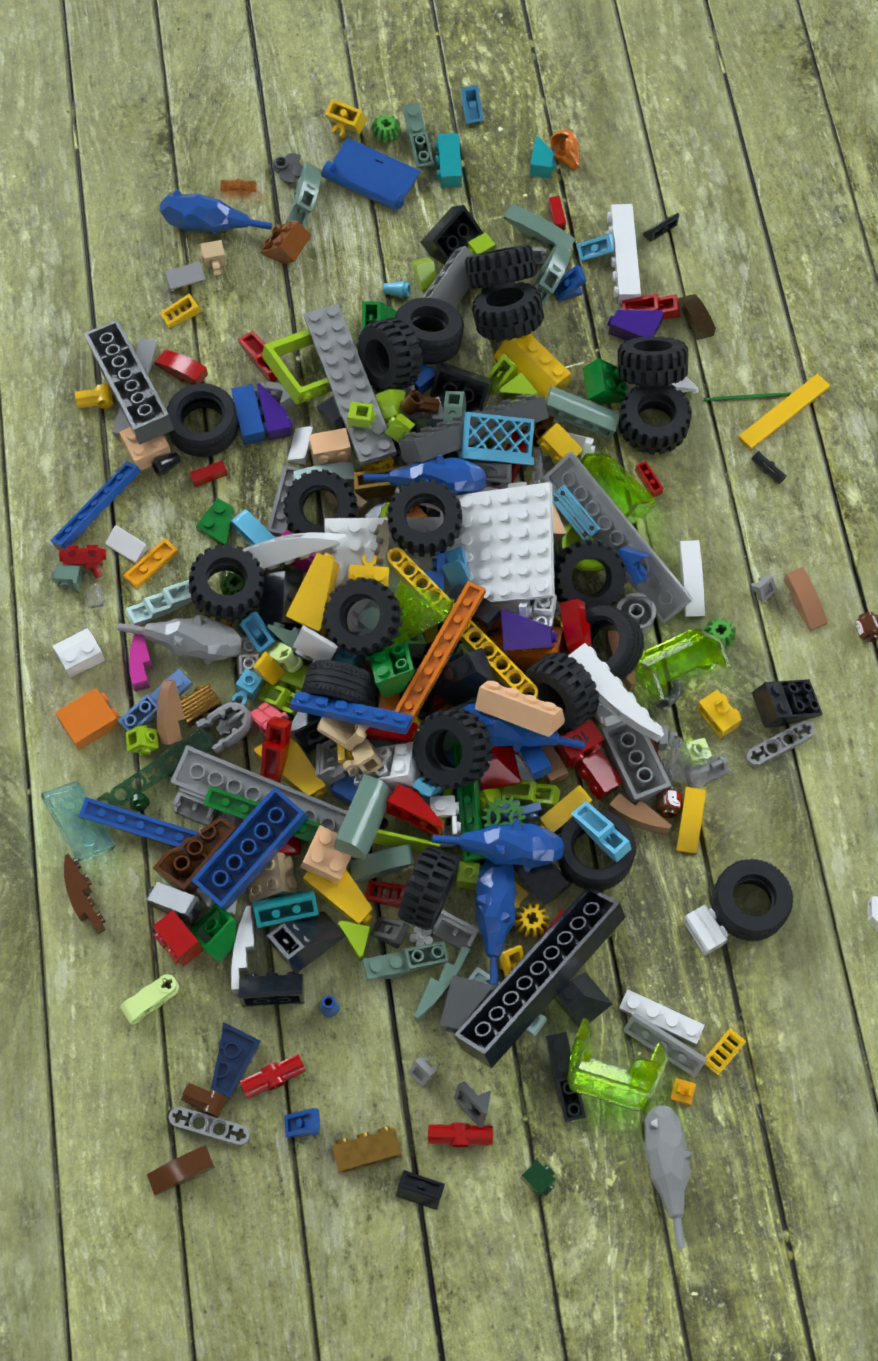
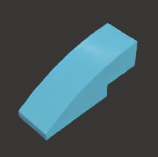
M587 801L571 813V816L580 827L616 863L631 850L630 841L615 829L612 822Z

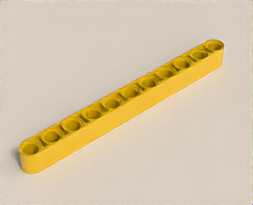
M400 548L389 550L387 559L391 570L444 623L448 617L444 613L448 610L451 611L455 603ZM395 558H401L398 562L392 561ZM408 571H413V572H414V573L411 574V575H406V574H405V573L408 572ZM421 584L427 585L425 588H418ZM434 597L440 598V600L437 602L431 601V599ZM470 620L460 638L471 652L482 648L484 653L492 651L493 654L486 657L495 676L507 688H514L522 694L532 692L539 699L536 685ZM474 637L480 639L478 642L475 643L470 641ZM502 664L507 666L504 670L497 669ZM514 678L521 680L518 684L510 682Z

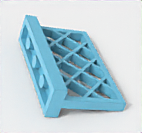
M465 412L462 450H459L458 458L534 465L535 457L531 456L535 419ZM470 417H476L480 423L474 429L470 425ZM489 419H493L496 424L491 431L485 424ZM506 421H509L513 426L509 432H506L502 426ZM522 423H528V431L525 434L519 429ZM481 427L487 433L482 439L476 433ZM497 429H500L504 435L499 441L493 435ZM516 430L521 438L514 443L510 435ZM473 435L478 443L474 447H468L469 438ZM489 437L495 444L491 449H488L484 444ZM506 439L511 444L507 451L500 445ZM522 441L526 444V453H522L517 447Z

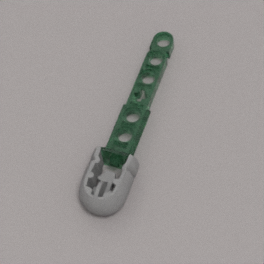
M237 702L220 706L208 714L207 719L202 718L196 722L198 728L196 732L157 756V760L112 788L110 793L106 792L96 800L107 801L110 805L116 807L117 805H124L130 801L133 795L144 792L168 775L170 777L173 776L186 745H191L205 753L212 750L216 755H219L224 751L225 747H231L249 734L253 726L251 712L243 704ZM219 720V725L216 729L220 735L228 734L229 736L220 739L217 744L213 745L212 740L215 738L211 732L206 733L204 729L213 726V723ZM171 756L177 758V764L173 767L166 764L167 758ZM152 768H155V770L160 769V771H158L159 776H150L148 779L151 782L147 783L145 777L142 774L145 773L146 776H149L152 773ZM137 778L143 780V786L140 789H135L132 786V782ZM120 789L126 791V797L123 800L115 798V793Z

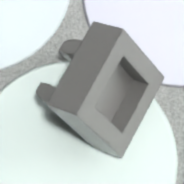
M768 574L764 578L759 577L758 583L751 584L758 600L762 602L766 601L777 591L773 577Z
M660 725L664 736L659 740L658 748L659 751H665L667 745H676L677 733H668V725Z
M419 1057L408 1071L422 1087L429 1082L437 1068L436 1065L431 1068L426 1063L428 1061L427 1057L423 1059Z

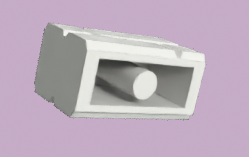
M706 904L687 914L682 920L704 956L720 948L728 940L726 929L722 925H718L715 920L717 919L715 912L712 908L708 909Z

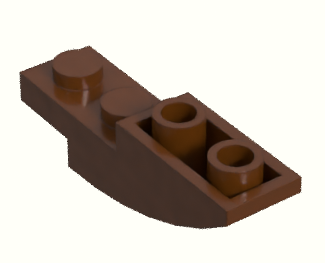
M68 853L65 855L64 878L70 902L80 921L82 922L89 918L98 934L106 930L103 926V923L106 921L100 911L95 913L92 908L95 906V903L90 895H88L92 893L89 887L92 885V882L87 874L82 876L79 871L82 868L76 857L72 859Z

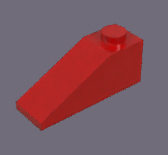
M398 784L387 801L386 813L432 835H443V822L418 792L414 791L411 787Z

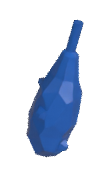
M176 189L173 194H168L160 203L159 211L167 223L185 231H211L212 234L216 235L218 230L246 228L248 226L272 229V223L249 219L247 214L228 206L221 200L197 193L181 194L180 190Z
M438 455L437 459L421 463L416 462L410 466L392 470L389 474H364V482H389L397 487L403 485L407 487L412 480L418 483L422 478H426V482H431V479L437 480L439 485L442 482L446 484L448 490L452 489L456 495L476 493L486 487V475L482 468L473 462L460 458L444 459L442 455Z
M476 703L468 704L463 708L468 710L470 714L474 713L479 717L478 721L485 723V729L490 732L491 737L489 739L490 743L493 742V746H513L515 752H519L522 746L536 747L557 744L584 750L585 742L560 737L556 731L550 737L544 736L476 710Z
M515 820L513 824L491 825L481 830L466 832L460 837L432 836V843L459 845L461 849L482 855L495 865H522L526 872H529L534 867L558 861L562 858L564 849L562 839L551 830L534 824L521 825L520 820Z
M487 859L479 869L475 891V911L486 955L490 958V985L498 986L499 957L503 952L506 937L515 924V898L517 891L515 888L514 866L495 865Z

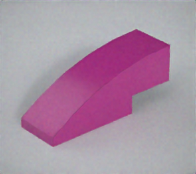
M134 634L130 648L129 668L134 691L150 687L145 670L153 668L146 640L142 634Z

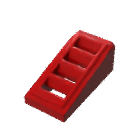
M369 880L365 898L369 902L399 908L407 885ZM375 887H378L377 895L375 897L373 896ZM386 889L385 896L383 898V890ZM392 891H394L393 899L390 898Z

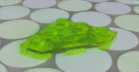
M400 581L395 597L401 603L399 607L403 610V615L401 616L403 625L402 627L399 626L398 631L400 634L398 638L395 636L392 641L398 644L404 643L445 621L452 610L455 600Z

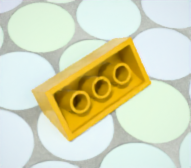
M531 334L521 336L518 339L504 340L494 355V358L498 361L503 354H506L517 365L516 376L522 373L536 389L538 396H544V400L550 386L563 390L570 384L571 372Z

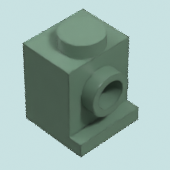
M56 564L51 580L52 583H56L60 588L70 589L72 587L80 592L83 574L80 566Z

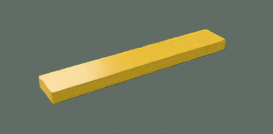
M817 373L742 432L738 439L750 451L826 392L830 388V384Z

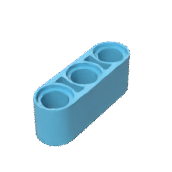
M246 509L230 521L236 532L251 546L276 538Z

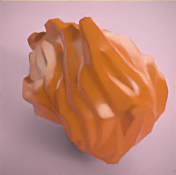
M560 130L551 136V145L554 148L555 157L558 162L564 163L574 171H577V167L579 168L580 156L576 135L570 130Z

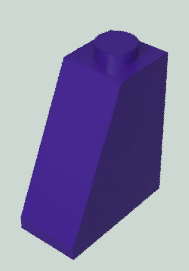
M617 310L615 315H611L608 320L607 326H610L608 334L625 341L639 337H655L662 323L664 311Z
M501 610L504 650L554 647V643H557L556 631H553L552 626L509 610Z

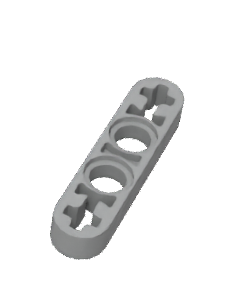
M802 721L751 748L746 755L747 764L754 768L759 767L810 740L815 732L814 725L809 721ZM803 728H804V729H809L808 734H807L806 732H804V733L800 734V736H799V738H798V735H797V734H799V733L802 731ZM786 735L792 736L794 743H785L783 737ZM767 745H775L777 752L770 753L767 750ZM761 752H763V755L759 757L758 761L756 759H751L752 754H754V756H757L761 754Z
M175 1107L169 1113V1121L176 1128L236 1146H244L250 1140V1132L243 1125L183 1107ZM182 1112V1116L189 1119V1114H192L189 1120V1127L186 1126L187 1121L179 1120V1123H176V1119L173 1116ZM200 1117L205 1120V1126L202 1129L194 1128L193 1123L196 1118ZM217 1124L225 1125L226 1131L223 1135L219 1136L214 1133V1127ZM230 1126L233 1127L232 1132L235 1133L243 1130V1134L246 1136L245 1139L241 1138L240 1141H237V1137L231 1134L230 1139H227L230 1133Z

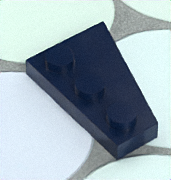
M223 1022L211 1089L231 1100L261 1041Z

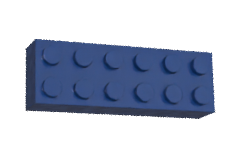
M274 786L191 881L221 908L228 910L309 816Z

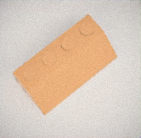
M487 681L479 687L475 705L476 710L550 737L564 724L565 718L562 708L557 707L554 703L543 702L533 695L519 693L518 690L503 687L495 681Z

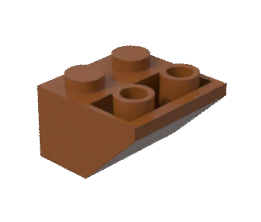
M298 220L276 225L271 231V236L263 243L264 247L260 253L282 264L295 262L310 239L311 234Z

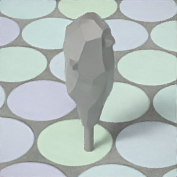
M196 615L195 619L176 618L167 622L150 623L145 627L118 624V631L142 634L145 639L165 646L176 656L201 658L206 665H210L212 661L237 657L241 654L243 642L237 632L218 621L202 620L200 615Z
M654 1106L644 1121L645 1142L643 1143V1148L645 1149V1158L648 1163L651 1181L660 1194L668 1216L673 1219L676 1248H685L681 1218L684 1216L685 1189L691 1175L689 1160L693 1153L687 1148L682 1122L672 1108L669 1106Z

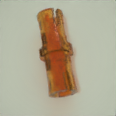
M221 179V191H237V193H241V191H257L256 180Z

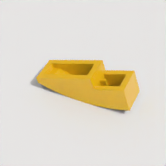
M686 787L684 790L676 846L677 852L697 853L706 790Z

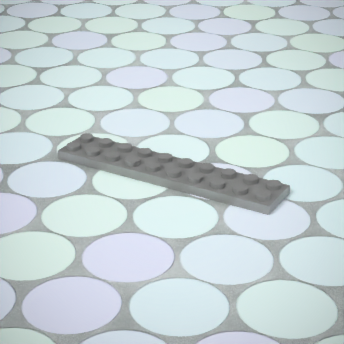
M339 304L304 313V320L360 466L396 456L395 446L391 437L385 433L388 428ZM351 401L373 404L374 412H377L376 423L371 424V429L355 426L348 428L347 416Z
M569 452L543 477L552 484V489L555 492L562 485H565L601 528L592 537L595 541L608 544V546L616 551L624 547H630L651 554L639 561L640 565H643L646 569L647 580L635 585L628 571L625 572V577H628V582L637 593L646 595L655 604L656 616L663 624H666L694 600L573 452Z
M186 745L171 779V783L205 797L209 787L212 786L259 803L275 786L309 816L308 820L326 826L325 828L336 833L339 832L348 812Z

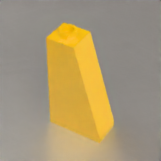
M317 552L286 614V617L322 635L327 633L324 627L326 621L323 619V613H327V609L324 606L326 602H330L331 597L329 595L331 592H335L340 566L335 561L334 556L326 552L324 555Z
M290 737L288 754L281 779L293 789L320 800L327 792L326 785L316 776L315 768L301 747ZM262 744L254 748L255 756L260 762Z
M346 869L338 884L309 871L304 875V884L313 889L315 893L350 922L364 926L371 922L373 919V908Z

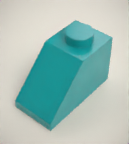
M538 136L535 138L530 175L550 178L551 171L555 172L556 161H553L554 153Z

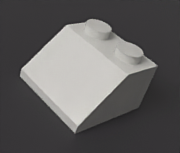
M304 625L293 645L297 649L295 653L304 658L308 655L314 659L313 662L316 660L333 661L340 649L335 643Z
M88 628L53 645L69 678L105 661L101 649Z

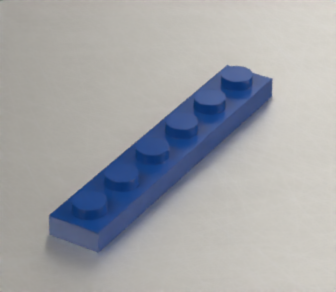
M126 462L50 540L53 545L60 549H67V546L72 545L73 541L141 472L139 467Z
M297 691L290 702V710L402 734H407L412 723V715L305 692Z
M85 797L79 814L80 818L173 847L181 845L183 840L188 837L190 839L199 833Z

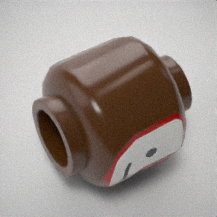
M866 612L859 615V618L856 620V628L861 639L868 642L878 640L877 614Z
M674 787L659 792L656 795V811L664 818L676 817L682 811V794Z

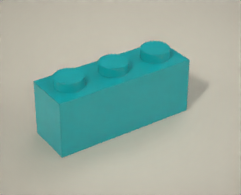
M438 134V140L434 141L435 152H438V155L435 156L436 166H439L437 181H440L441 188L462 187L459 134Z
M313 889L252 902L257 928L319 915Z

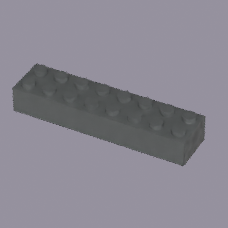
M118 319L84 333L89 349L139 445L174 430L165 406Z
M536 394L518 395L515 397L516 400L511 401V399L501 401L498 406H486L483 411H471L473 413L535 419L534 423L549 418L544 396H536ZM464 416L454 417L451 422H439L437 427L432 428L428 426L421 428L419 433L410 432L404 434L405 438L398 440L404 462L421 463L436 458L438 455L462 449ZM470 417V425L474 429L480 423L476 417ZM489 419L485 423L490 431L496 426L493 419ZM509 421L502 425L506 432L513 428ZM522 423L519 428L527 426L528 423ZM483 427L476 432L480 439L487 435ZM500 429L493 433L494 437L503 434ZM473 435L469 438L468 446L478 443Z

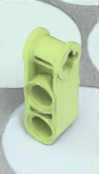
M277 640L264 651L284 670L290 673L298 671L303 664L301 658L293 654L291 647Z
M165 974L141 989L133 997L125 1000L119 1008L129 1023L134 1025L175 996L179 991V984L172 975ZM168 982L171 985L170 989H167L165 985Z

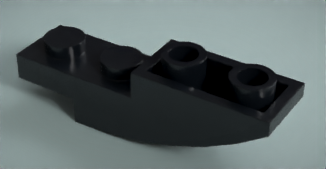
M567 1032L547 1035L545 1039L549 1053V1062L564 1121L569 1122L586 1118Z

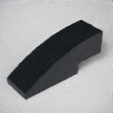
M456 584L447 596L456 603L464 586ZM483 597L471 620L474 622L478 621L489 630L501 617V609Z

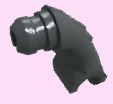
M675 679L672 682L673 687L667 697L657 695V700H661L660 704L657 705L658 708L668 709L681 697L684 689L682 687L683 682L680 679Z

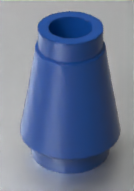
M330 995L325 996L319 1004L321 1014L325 1017L335 1016L340 1010L339 1001ZM330 1002L332 1004L327 1006L325 1003Z

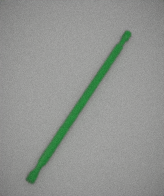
M791 392L706 397L703 400L716 401L789 396Z

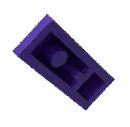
M260 383L257 384L269 441L291 436L290 429L293 428L292 418L287 417L286 410Z

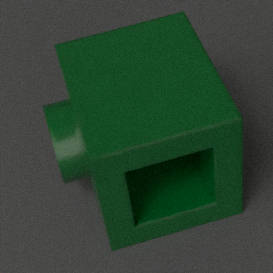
M538 1160L521 1176V1179L538 1197L542 1194L547 1196L555 1188L553 1185L556 1180L553 1177L555 1173L548 1165L543 1166Z

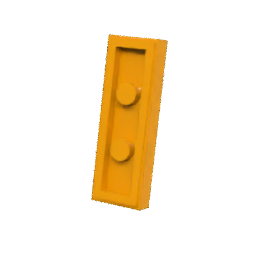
M164 538L129 569L123 577L138 590L176 556L179 551Z

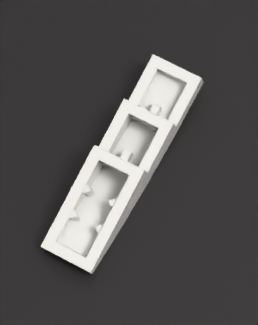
M699 540L680 541L682 586L694 599L684 607L685 617L705 616Z
M246 906L234 944L231 966V990L233 994H238L240 973L249 972L247 952L255 951L251 906Z

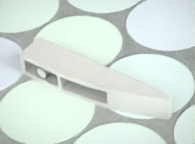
M312 532L291 534L246 547L243 551H250L253 554V559L257 558L260 562L259 567H262L263 571H265L264 568L269 567V570L279 567V563L290 564L296 561L295 558L298 557L300 560L306 559L311 556L310 553H324L327 551L326 548L329 547L332 550L343 546L342 542L347 540L348 536L344 534Z
M584 643L568 656L575 658L576 662L581 663L585 667L584 669L587 672L589 671L591 679L597 685L595 690L599 693L598 699L602 706L639 733L656 742L661 740L664 736L662 727L657 722H653L649 717L648 711L644 707H640L636 702L635 696L631 692H627L623 687L622 681L618 677L613 676L609 666L605 662L600 661L592 647H588Z

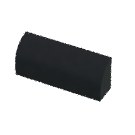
M554 863L534 867L529 872H526L522 865H513L514 870L544 905L552 902L572 885Z

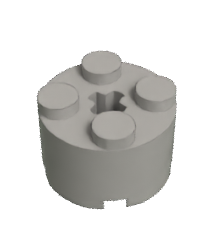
M641 593L626 595L620 600L617 608L631 615L640 625L643 636H646L651 630L655 619V604L646 595Z

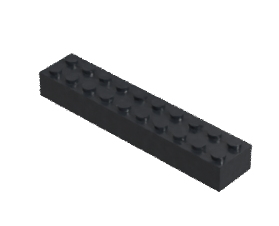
M588 886L454 1034L461 1050L492 1069L626 918L620 902Z

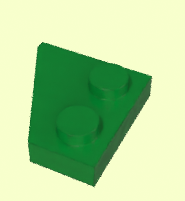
M217 498L197 523L196 530L226 547L231 529L230 521L233 518V507Z

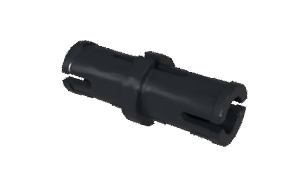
M760 451L751 458L763 470L762 472L765 475L768 474L778 484H781L787 477L786 474L775 466V462H770Z

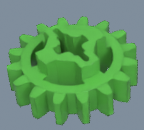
M505 795L501 796V800L494 797V803L488 801L489 808H483L486 816H482V819L487 822L483 827L513 824V814L515 811L517 813V820H520L521 825L524 824L521 820L526 818V816L521 815V812L525 809L518 808L520 801L513 803V797L511 796L508 800H506ZM508 804L510 806L506 809H501L497 805ZM491 812L495 814V821L493 823L490 820ZM500 813H508L506 817L508 819L507 822L502 821L500 823Z

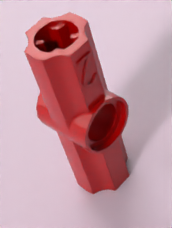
M299 1054L282 1062H274L263 1067L260 1072L241 1080L240 1083L247 1099L263 1091L273 1090L284 1085L287 1080L306 1072V1069Z
M461 1122L451 1123V1125L428 1124V1144H442L452 1147L493 1145V1126L483 1125V1127L479 1128L477 1125Z

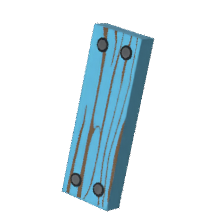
M562 485L552 495L555 506L583 540H589L601 529L565 485Z

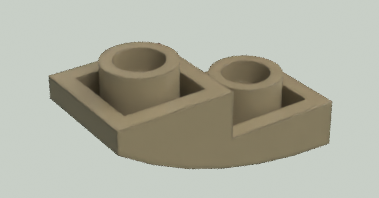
M385 519L382 525H377L374 533L377 536L375 542L379 543L374 555L377 556L376 563L383 565L387 554L390 535L388 520Z

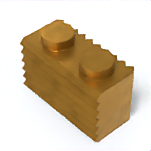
M209 683L205 686L200 685L196 687L194 693L189 696L183 695L180 697L185 718L183 720L189 728L194 726L200 719L207 718L208 714L222 706L221 700Z

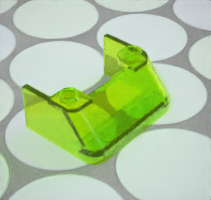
M586 453L580 460L632 525L651 511L657 504V500L611 456L599 453Z
M692 629L644 651L635 669L648 692L662 701L665 699L663 693L668 688L667 682L697 668L712 671L718 665L727 670L731 667L721 639L701 629Z
M584 1018L571 1050L568 1072L570 1089L576 1093L633 1111L641 1112L646 1110L669 1059L663 1043L658 1042L651 1061L639 1058L632 1063L630 1070H625L591 1059L593 1046L589 1041L593 1032L588 1019Z

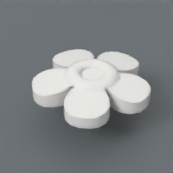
M415 926L414 932L416 934L410 935V941L416 942V946L425 945V943L432 944L433 938L429 936L432 933V929L424 930Z

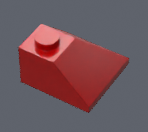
M493 746V749H491L493 754L492 761L488 762L490 767L479 780L481 789L486 790L521 784L513 746Z

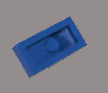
M574 266L561 278L554 291L557 301H564L583 294L580 286L587 279L581 266Z
M630 547L617 550V553L623 558V564L626 566L635 585L648 579L646 569L643 565H640L639 561L651 554Z
M437 553L435 559H432L431 570L433 571L423 572L444 592L445 573L442 566L445 565V553Z
M311 1108L284 1116L286 1138L319 1134V1108Z

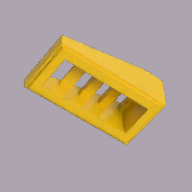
M189 293L160 312V315L167 326L171 328L202 311ZM178 311L180 315L176 316L174 312ZM171 314L174 319L170 320L168 315Z
M729 1028L705 1057L707 1060L704 1065L718 1076L746 1041L733 1029ZM729 1037L738 1046L736 1047L735 1045H733L727 1038ZM725 1044L733 1052L730 1054L721 1045ZM718 1050V1051H719L720 1053H722L727 1059L724 1060L723 1058H721V1057L716 1053V1051ZM710 1058H715L722 1065L718 1067Z

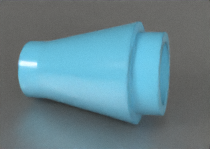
M406 281L384 283V294L405 299V297L409 298L410 283H406Z

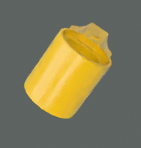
M108 384L97 385L95 389L75 391L77 408L97 406L106 409L113 405L112 391Z

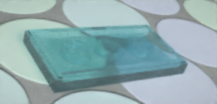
M77 780L43 792L41 798L79 863L111 851L116 845L104 825L79 817L87 795Z

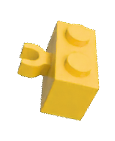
M335 99L331 100L325 112L328 120L336 124L332 127L331 132L333 135H336V132L341 130L339 134L341 138H344L346 135L345 129L360 134L367 121V117L362 110Z
M558 423L551 426L537 441L540 449L552 458L555 465L569 452H573L577 456L583 450Z
M363 554L361 559L362 565H349L348 580H357V577L371 578L388 588L389 567L375 566L377 561L376 555H373L372 562H367L366 554Z
M718 689L698 702L697 711L720 739L739 727L742 721L739 711L732 708L726 695L721 694Z

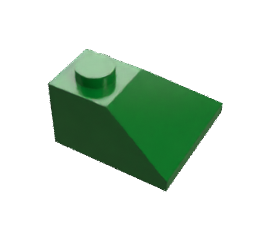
M215 903L190 931L199 941L200 945L220 963L234 948L236 920L225 909Z

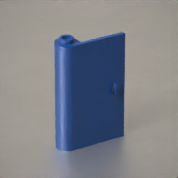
M347 137L333 162L327 161L323 166L321 177L397 211L403 207L404 199L419 176L420 170Z

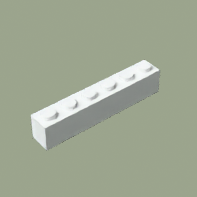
M611 204L610 212H607V223L611 225L608 228V234H613L614 238L611 267H614L615 271L612 272V281L616 282L614 298L617 297L618 305H622V300L641 296L633 205Z

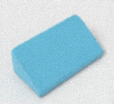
M607 234L576 244L581 262L614 252L613 234Z

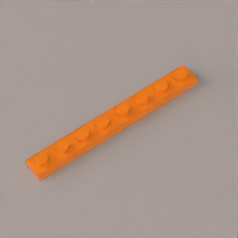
M470 581L466 583L394 710L395 712L412 715V723L486 594L485 588Z

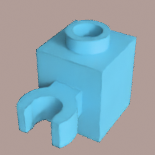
M246 668L236 683L238 693L233 695L232 702L242 699L241 704L245 707L248 703L247 698L255 702L264 686L263 678Z

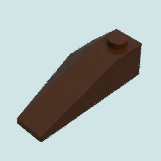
M219 817L200 829L198 834L190 839L188 837L183 840L181 845L166 851L153 866V869L173 888L192 895L198 886L191 880L235 832L237 827L223 817Z

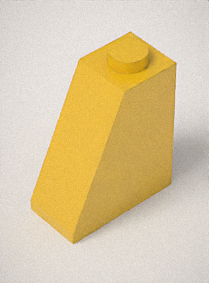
M579 785L539 819V826L559 835L566 822L573 818L571 813L585 801L591 805L592 799Z

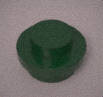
M138 793L131 797L129 805L132 810L143 811L150 805V800L145 794Z

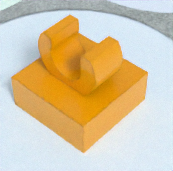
M675 1078L670 1100L691 1106L696 1084Z

